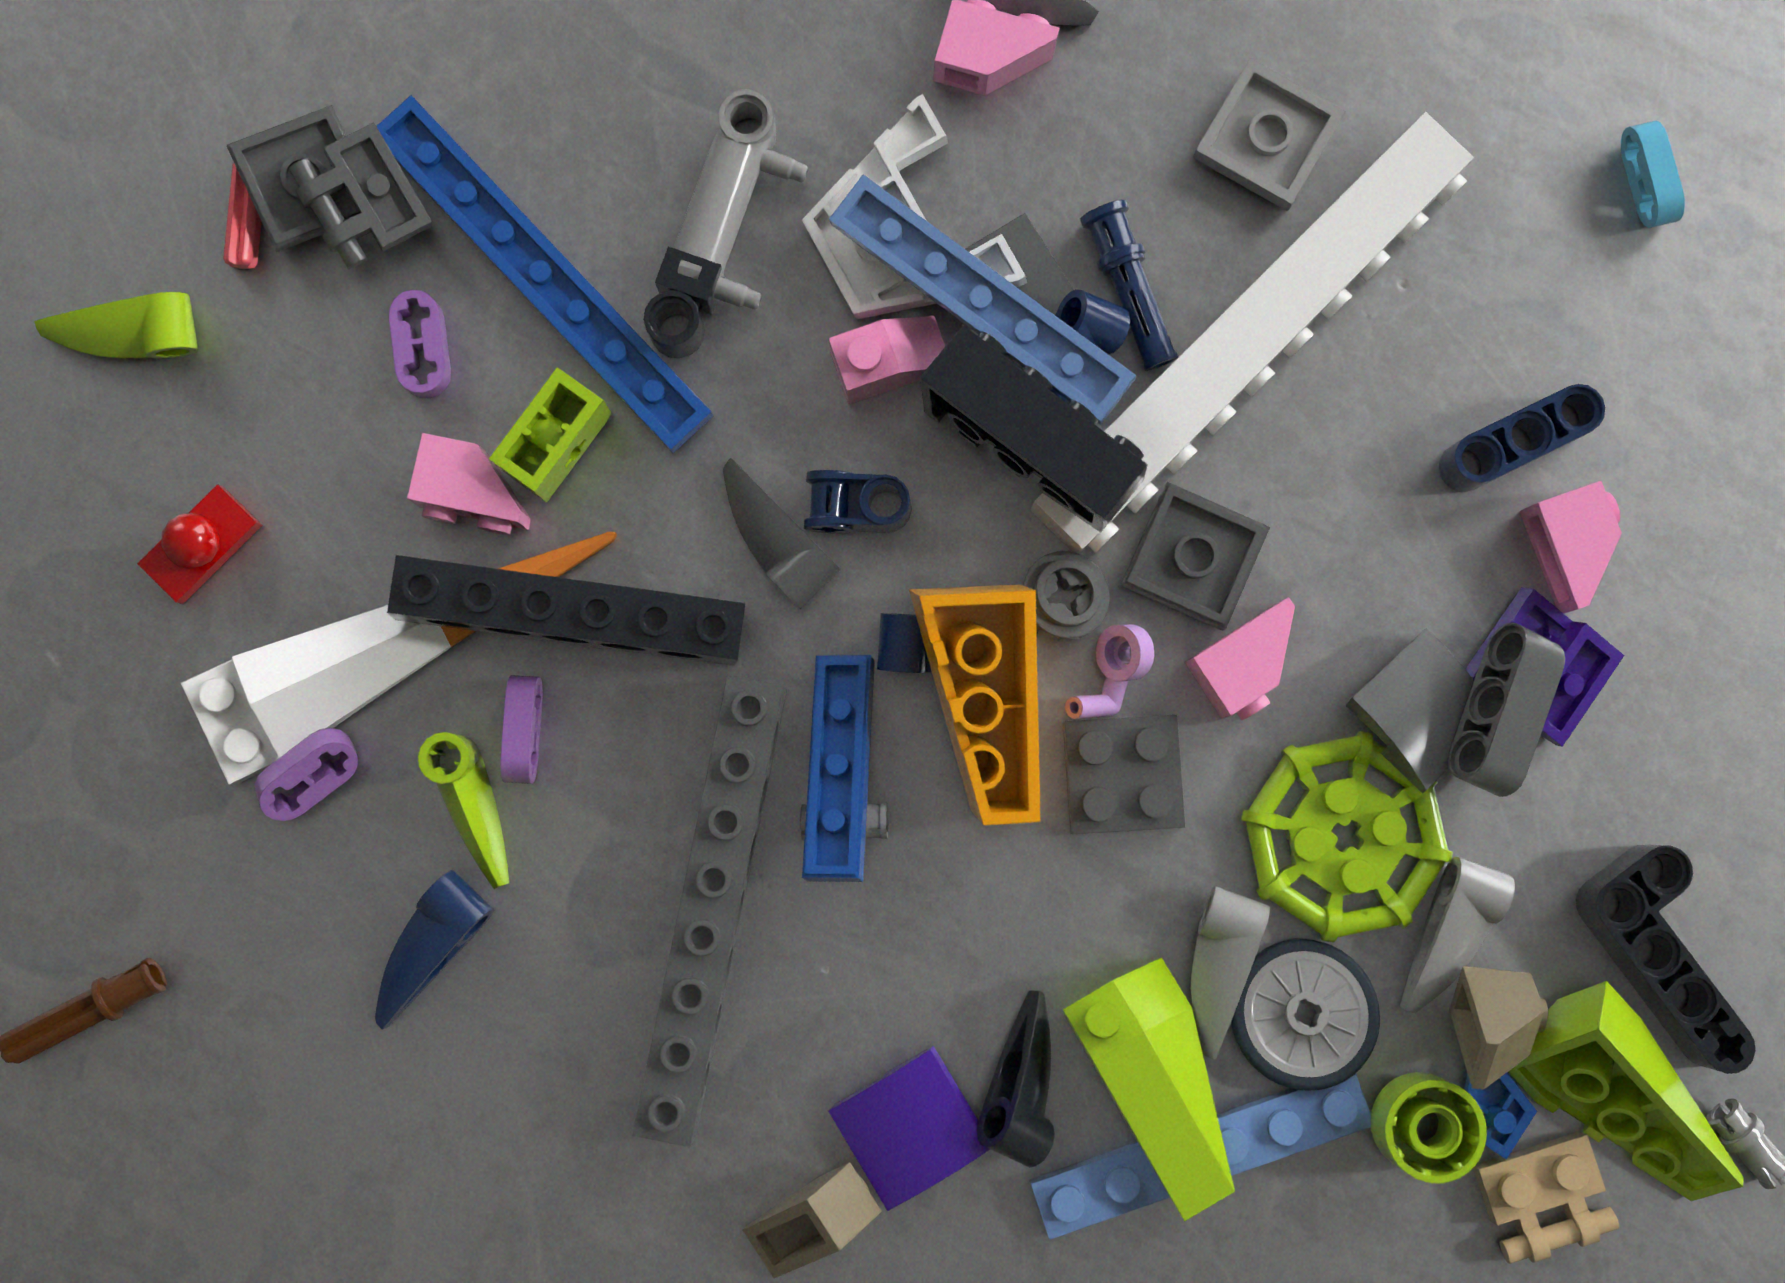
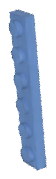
M864 174L829 218L834 228L977 334L983 331L993 336L1006 349L1007 356L1023 368L1031 366L1043 374L1051 383L1052 389L1069 402L1075 400L1088 408L1095 415L1100 425L1136 378L1134 373Z
M1356 1073L1346 1081L1327 1089L1304 1091L1290 1088L1217 1114L1231 1176L1371 1127V1114ZM1138 1142L1029 1180L1049 1240L1170 1198Z

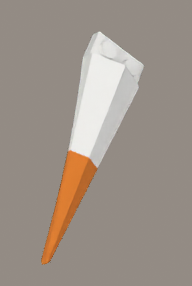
M609 531L498 569L560 577L613 543L617 534L616 532ZM388 605L232 656L231 660L182 682L181 685L228 784L235 786L260 774L265 768L312 733L320 729L334 728L475 631L397 621L387 613Z

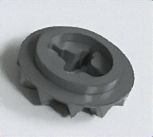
M1056 551L1044 555L1028 569L1022 584L1036 590L1037 631H1047L1055 635L1058 640L1082 638L1102 623L1109 608V588L1103 573L1091 560L1078 553ZM1058 583H1060L1064 591L1082 589V592L1070 603L1071 610H1068L1064 603L1055 604L1054 602L1048 603L1047 601L1058 590Z

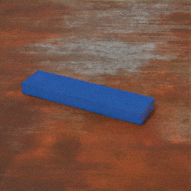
M871 655L816 656L802 878L807 882H863L875 660Z

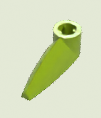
M182 292L147 294L65 312L34 321L40 336L69 349L96 356L165 359L184 357L198 352L190 296Z
M442 732L430 736L420 747L418 754L419 768L425 777L437 783L456 829L492 888L495 889L508 884V864L501 823L491 783L479 748L470 738L458 734ZM446 746L449 749L460 751L461 760L460 762H454L458 766L454 772L451 768H442L440 766V756H446V753L443 752Z

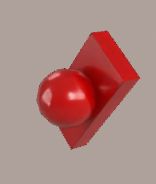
M217 484L190 512L180 514L169 520L162 531V539L137 564L176 603L184 604L263 525L228 490Z

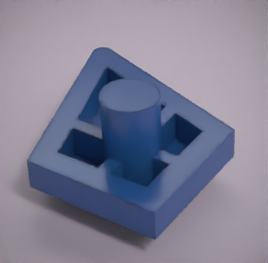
M1467 1073L1464 1090L1476 1100L1483 1112L1487 1128L1485 1146L1507 1160L1537 1113V1110L1508 1073H1505L1484 1090L1472 1088Z

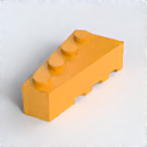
M1021 584L909 589L971 812L983 825L1041 822L1036 590Z

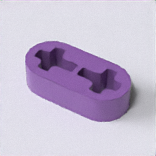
M408 290L399 294L389 308V325L395 373L401 385L412 395L430 399L439 396L445 391L451 380L445 317L441 307L429 294L421 290ZM417 305L426 314H430L429 318L421 320L422 338H417L415 329L408 322L404 321V318L413 315V307ZM423 350L426 361L432 367H436V372H431L427 375V383L421 384L415 376L410 375L411 371L419 369L418 351Z
M511 675L507 682L500 761L501 778L504 783L533 784L536 778L543 702L542 680L537 676Z
M334 728L320 729L265 768L258 775L255 783L256 796L263 813L273 820L286 821L295 819L349 780L357 769L358 756L348 734ZM327 751L333 756L339 754L340 758L332 763L328 759L320 760L319 756ZM281 786L284 790L293 788L294 793L286 797L282 793L274 795L273 790Z

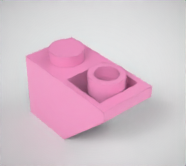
M952 0L935 57L933 81L986 96L1052 60L1060 28L1050 25L1046 19L1035 14L1023 13L1015 16L997 11L995 6L984 0Z
M422 433L407 496L408 500L423 508L422 517L449 524L456 523L457 515L478 520V529L501 535H510L512 527L529 530L531 521L497 466L489 460L490 455L478 444Z

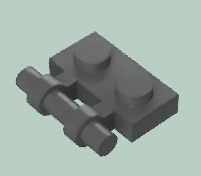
M374 122L324 147V153L333 169L318 175L309 159L300 160L289 168L299 186L296 193L302 204L306 208L311 207L326 231L322 236L331 252L339 253L348 269L355 268L368 259L357 241L361 237L372 233L382 252L432 227V220ZM344 188L360 213L346 221L331 197L334 193Z

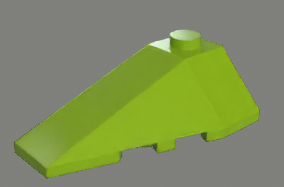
M1162 957L1110 981L1064 1008L1063 1013L1184 1222L1234 1193L1233 1180L1193 1010Z
M1607 981L1557 999L1548 1009L1546 1028L1544 1032L1537 1033L1530 1056L1508 1071L1537 1104L1552 1113L1560 1108L1584 1124L1583 1133L1597 1142L1607 1138L1631 1153L1633 1165L1690 1201L1743 1187L1744 1178L1658 1043L1643 1020Z

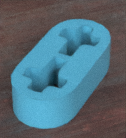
M1651 121L1625 128L1621 137V155L1640 221L1647 228L1680 221L1685 209L1684 192L1664 126L1658 121Z

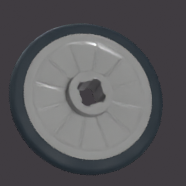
M1292 939L1273 944L1256 955L1231 1020V1025L1241 1052L1259 1073L1284 1087L1313 1091L1327 1089L1346 1081L1367 1062L1379 1035L1380 1009L1376 992L1369 977L1348 954L1321 941ZM1300 1001L1302 1004H1306L1309 1007L1313 1006L1316 1014L1313 1015L1311 1027L1302 1022H1297L1294 1014L1297 1013Z

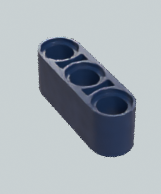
M1571 385L1469 434L1444 451L1439 461L1441 479L1448 487L1455 491H1472L1581 438L1600 426L1603 421L1606 408L1603 397L1596 389L1589 385ZM1563 403L1571 405L1577 411L1579 417L1578 426H1573L1564 419L1561 411ZM1513 427L1521 428L1529 436L1530 448L1528 451L1522 450L1513 442ZM1463 451H1470L1480 459L1481 472L1479 475H1474L1465 469L1462 463Z

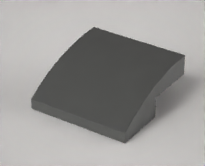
M1426 628L1361 688L1346 704V707L1387 745L1381 754L1421 793H1424L1449 769V751L1474 680L1453 654Z

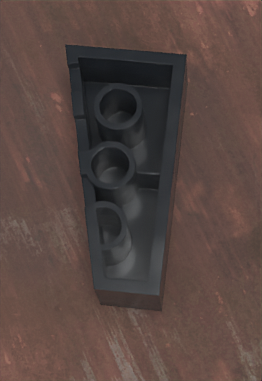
M963 325L920 376L924 413L938 422L947 414L952 423L959 429L958 434L961 438L976 448L980 444H984L985 441L994 446L993 452L1002 465L1018 477L1029 478L1034 473L1041 478L1038 482V487L1043 494L1101 533L1144 481L1148 464L1142 460L1144 457L1142 451L1124 436L1116 435L1115 438H1112L1096 426L1098 423L1097 418L1081 403L1071 400L1067 404L1050 391L1052 389L1051 383L1039 371L1031 366H1025L1022 370L1005 357L1007 355L1006 349L993 336L983 331L976 335Z

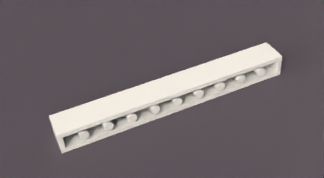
M1425 112L1104 431L1112 438H1115L1116 435H1121L1133 442L1144 455L1142 460L1148 466L1144 481L1100 533L1043 493L1034 501L1030 511L1072 552L1080 554L1087 546L1095 553L1098 552L1119 530L1112 521L1126 507L1134 514L1138 512L1158 491L1151 482L1165 468L1173 475L1178 472L1198 451L1190 443L1204 429L1212 436L1218 432L1236 413L1229 404L1243 390L1251 397L1258 392L1275 374L1268 365L1282 351L1291 358L1314 335L1307 326L1320 313L1329 320L1352 297L1345 288L1358 275L1367 282L1391 258L1384 249L1396 237L1405 244L1429 220L1422 211L1434 199L1443 206L1467 182L1460 173L1474 157Z

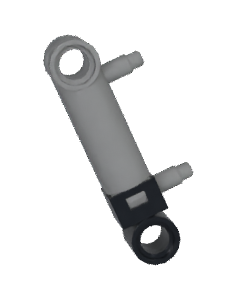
M743 89L735 91L727 96L719 107V126L674 248L668 246L655 280L659 294L653 297L645 308L643 320L646 331L656 349L670 358L679 359L687 357L699 349L705 333L699 311L713 315L718 300L738 307L745 306L754 310L758 309L762 298L761 294L750 290L748 286L725 279L723 273L760 171L786 180L793 179L799 182L805 181L808 173L806 165L796 162L794 158L771 151L775 146L777 136L772 106L764 95L755 90ZM753 118L761 122L760 128L751 134H741L734 130L736 124L742 119ZM671 315H683L689 319L686 329L678 335L671 336L661 332L662 323Z

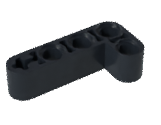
M1637 845L1626 851L1583 884L1576 897V909L1581 919L1683 1054L1694 1064L1726 1074L1739 1073L1752 1063L1756 1052L1755 1041L1748 1028L1659 912L1690 886L1693 878L1692 863L1681 849L1671 845ZM1657 856L1663 864L1664 873L1662 879L1657 884H1654L1648 875V867L1651 860ZM1613 890L1619 898L1620 906L1615 916L1609 919L1603 910V901L1606 894ZM1646 937H1649L1654 944V955L1644 965L1639 958L1638 949L1640 943ZM1685 984L1689 991V1000L1687 1005L1678 1011L1674 1002L1675 992L1680 985ZM1711 1032L1720 1034L1721 1036L1716 1040V1038L1713 1036Z

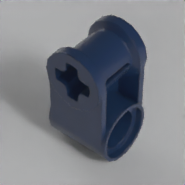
M812 470L806 473V482L811 484L810 517L804 520L805 530L819 533H890L903 528L910 519L912 506L909 491L905 484L895 476L887 474H854L839 470ZM832 492L831 511L828 513L829 493ZM881 492H893L902 500L901 506L892 516L881 517L871 511L872 500Z

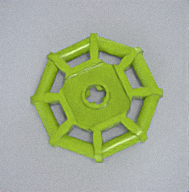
M1359 731L1353 737L1297 748L1290 744L1281 750L1282 759L1250 808L1242 811L1241 821L1246 822L1259 887L1255 891L1261 900H1271L1320 933L1322 941L1334 943L1337 937L1397 925L1404 929L1413 923L1412 914L1446 862L1451 863L1453 851H1449L1447 848L1434 788L1438 783L1437 780L1424 793H1421L1381 754L1385 747L1373 740V734L1369 732ZM1348 761L1347 778L1318 783L1312 770L1313 767ZM1369 764L1403 787L1396 790L1391 796H1388L1364 780ZM1296 780L1305 791L1289 816L1284 817L1273 814ZM1411 802H1414L1423 843H1409L1406 840L1407 824L1401 816L1400 808ZM1352 822L1357 827L1355 835L1359 838V842L1356 847L1347 846L1341 852L1335 847L1338 837L1332 833L1333 827L1336 824L1347 826ZM1270 829L1284 830L1286 839L1290 843L1292 852L1290 854L1291 864L1280 870ZM1406 855L1411 858L1420 859L1398 894H1396L1386 882L1403 856ZM1300 876H1303L1327 892L1322 907L1290 887V885ZM1373 890L1378 902L1381 904L1380 906L1343 913L1344 895L1365 893Z

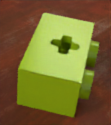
M557 367L495 449L489 460L508 476L547 503L612 416V412L603 399Z

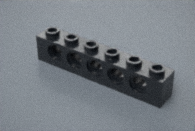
M396 555L387 613L397 621L735 666L739 656L745 603Z

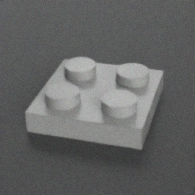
M1249 58L1198 145L1193 158L1288 211L1346 111L1254 59Z

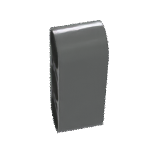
M1514 622L1504 624L1492 634L1487 643L1449 751L1448 766L1453 776L1498 797L1509 796L1521 787L1528 773L1564 669L1565 654L1560 645Z

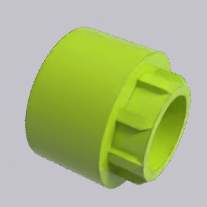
M1423 1072L1404 1074L1389 1082L1380 1091L1373 1104L1371 1131L1378 1149L1392 1164L1413 1178L1428 1183H1447L1457 1180L1470 1172L1483 1154L1487 1138V1128L1479 1104L1466 1090L1443 1078ZM1435 1113L1439 1122L1436 1134L1428 1140L1420 1141L1417 1135V1125L1420 1119L1426 1114Z

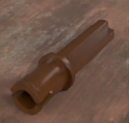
M146 958L141 963L110 979L101 977L94 980L90 990L0 1036L2 1059L6 1063L13 1062L19 1064L105 1019L115 1021L122 1018L124 1010L166 990L164 986L167 985V981L162 968L154 959Z

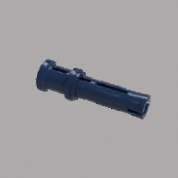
M1121 199L1106 203L1087 212L1080 218L1083 228L1090 229L1100 255V259L1096 262L1099 271L1103 272L1104 276H1111L1121 305L1129 313L1130 328L1143 359L1145 371H1150L1167 365L1179 357L1173 348L1158 304L1155 301L1141 262L1145 259V249L1142 243H1136L1125 215L1129 208L1126 200Z

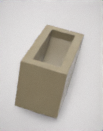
M1469 966L1462 967L1449 1010L1472 1088L1484 1090L1530 1056L1537 1033L1544 1032L1548 1020V1007L1546 1000L1539 997L1531 973Z
M849 1162L817 1177L748 1224L743 1229V1232L772 1277L777 1278L840 1251L882 1211L870 1194L865 1181L859 1177Z

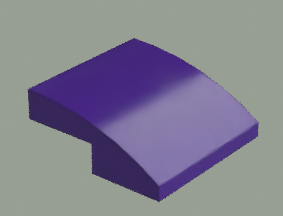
M1521 587L1466 667V671L1475 680L1490 637L1499 627L1506 623H1517L1560 645L1565 654L1564 669L1540 736L1557 746L1563 747L1625 655L1587 623L1572 621L1535 589Z
M934 1046L889 1070L881 1079L837 1102L828 1110L887 1211L934 1186L990 1150L980 1144L977 1137L978 1119Z

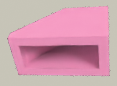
M934 316L883 319L829 338L830 355L848 405L920 381V376L945 348Z
M1602 480L1538 502L1519 511L1555 606L1562 613L1571 612L1590 605L1622 534L1618 525L1620 521L1618 504L1613 495L1605 491Z
M1289 597L1278 602L1185 662L1220 718L1229 717L1237 713L1242 721L1270 704L1265 694L1280 683L1295 605Z

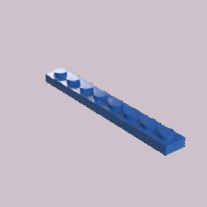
M412 95L377 125L379 132L400 166L672 453L678 450L713 417L712 411Z

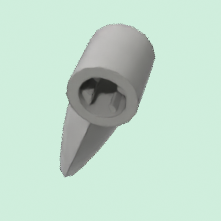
M1454 857L1451 863H1448L1438 884L1411 965L1400 1007L1403 1010L1411 1013L1418 1012L1458 978L1463 966H1468L1485 940L1493 923H1499L1511 906L1515 890L1514 878L1511 875L1461 857Z
M1216 886L1210 892L1200 919L1191 974V1006L1202 1053L1214 1060L1218 1056L1264 935L1270 913L1269 905Z

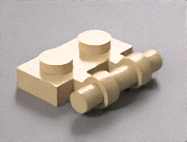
M1578 1131L1512 1152L1507 1160L1500 1156L1478 1163L1473 1168L1490 1221L1497 1226L1511 1221L1515 1222L1518 1236L1500 1241L1502 1254L1508 1264L1527 1258L1532 1263L1550 1258L1552 1250L1578 1243L1581 1247L1599 1242L1600 1235L1619 1229L1618 1219L1610 1206L1593 1212L1588 1210L1585 1197L1604 1192L1606 1189L1588 1135ZM1562 1205L1567 1220L1541 1228L1536 1213Z

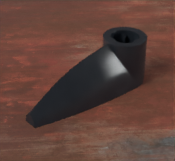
M1029 991L1021 1006L996 1067L977 1126V1137L981 1145L1029 1168L1036 1167L1045 1160L1053 1146L1055 1136L1053 1124L1044 1117L1051 1071V1039L1045 995L1041 991Z

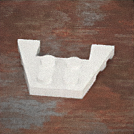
M923 94L916 97L906 107L908 112L891 130L887 128L874 142L875 147L854 170L850 168L802 219L856 320L937 304L834 228L829 221L831 215L863 174L925 219L899 172L948 144L946 134ZM1002 234L970 251L972 255L1014 286L1020 287L1027 283L1026 275Z

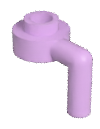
M1134 624L1113 625L1101 633L1096 645V660L1101 672L1106 676L1102 693L1070 697L1065 704L1066 713L1070 718L1081 719L1113 716L1119 712L1128 681L1144 677L1151 669L1154 661V645L1145 629Z

